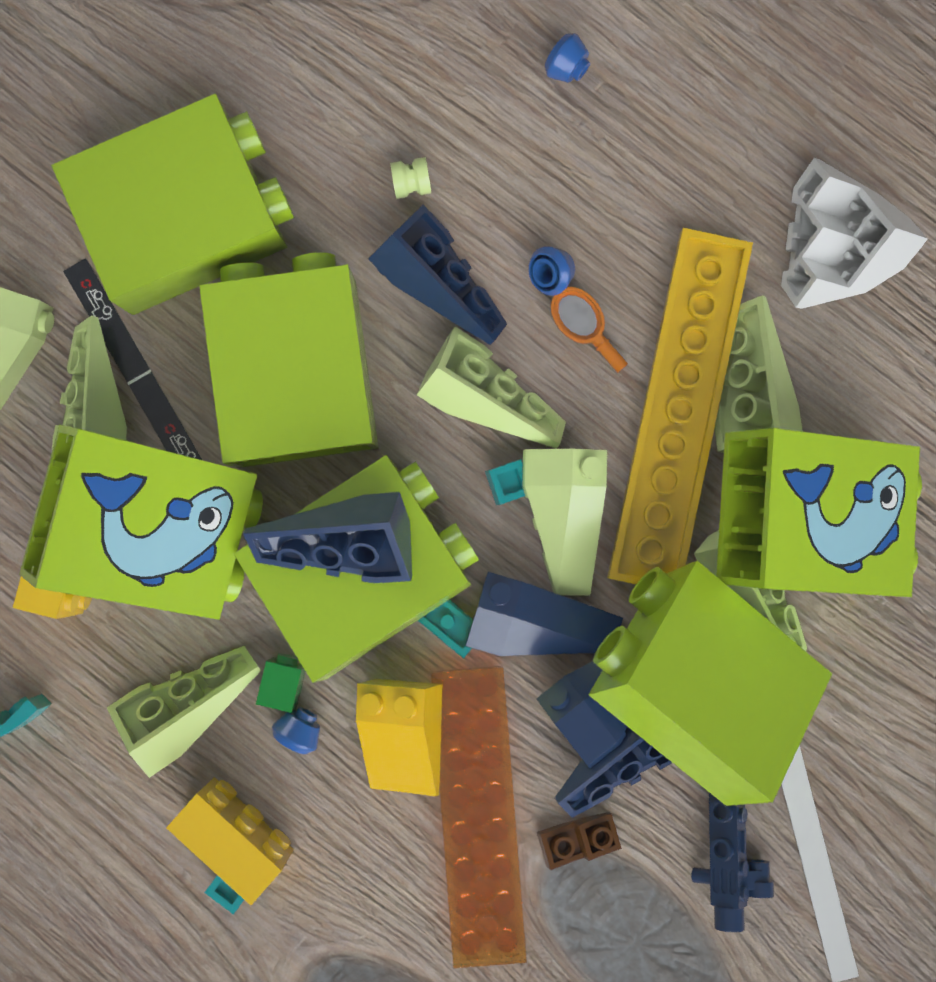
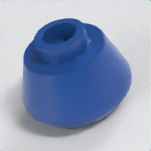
M565 34L552 49L544 66L549 78L570 83L573 79L579 81L590 66V62L587 60L589 52L578 34Z
M550 246L541 247L532 254L529 261L530 280L545 295L555 296L562 293L575 274V264L572 257L566 251Z
M298 707L297 711L294 710L292 713L286 712L273 723V737L292 751L300 754L311 753L316 750L320 732V725L316 722L318 717L303 707Z

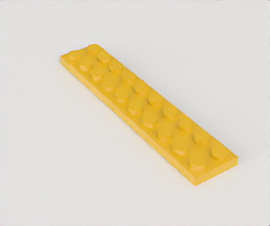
M682 228L680 231L607 576L609 579L637 584L648 571L655 567H659L667 574L686 565L753 242L688 228Z

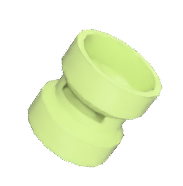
M426 157L414 159L412 165L404 164L402 161L390 163L396 199L405 198L409 193H413V191H417L420 195L431 193Z

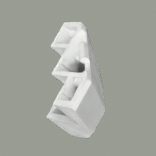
M813 158L793 188L792 203L797 204L795 222L789 223L786 251L791 252L789 270L783 271L781 286L794 306L800 309L866 293L903 270L928 238L907 215L881 195L820 159Z

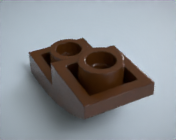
M610 812L572 820L537 832L546 867L550 870L582 858L590 861L622 849L612 813Z

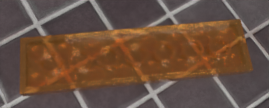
M503 666L431 671V682L443 684L440 800L453 969L527 963Z

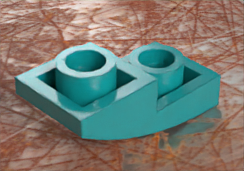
M43 694L29 699L26 696L21 698L9 711L4 710L0 712V737L25 726L43 713L52 703Z

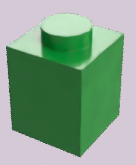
M278 653L277 658L272 657L266 661L256 705L292 713L297 708L306 671L298 663L299 660L296 656Z

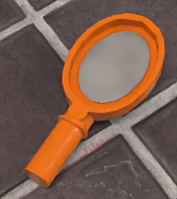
M567 287L562 293L552 298L551 313L553 320L566 337L580 344L592 343L596 351L600 352L617 373L628 365L625 359L609 342V339L603 335L605 327L604 314L599 304L590 294L579 288Z

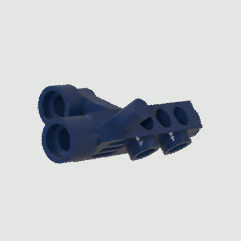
M709 792L710 869L694 867L691 878L694 883L710 885L711 905L714 906V928L723 932L745 931L744 907L748 906L747 901L749 897L773 898L774 881L770 879L769 861L759 859L747 860L746 821L748 813L745 804L726 806Z

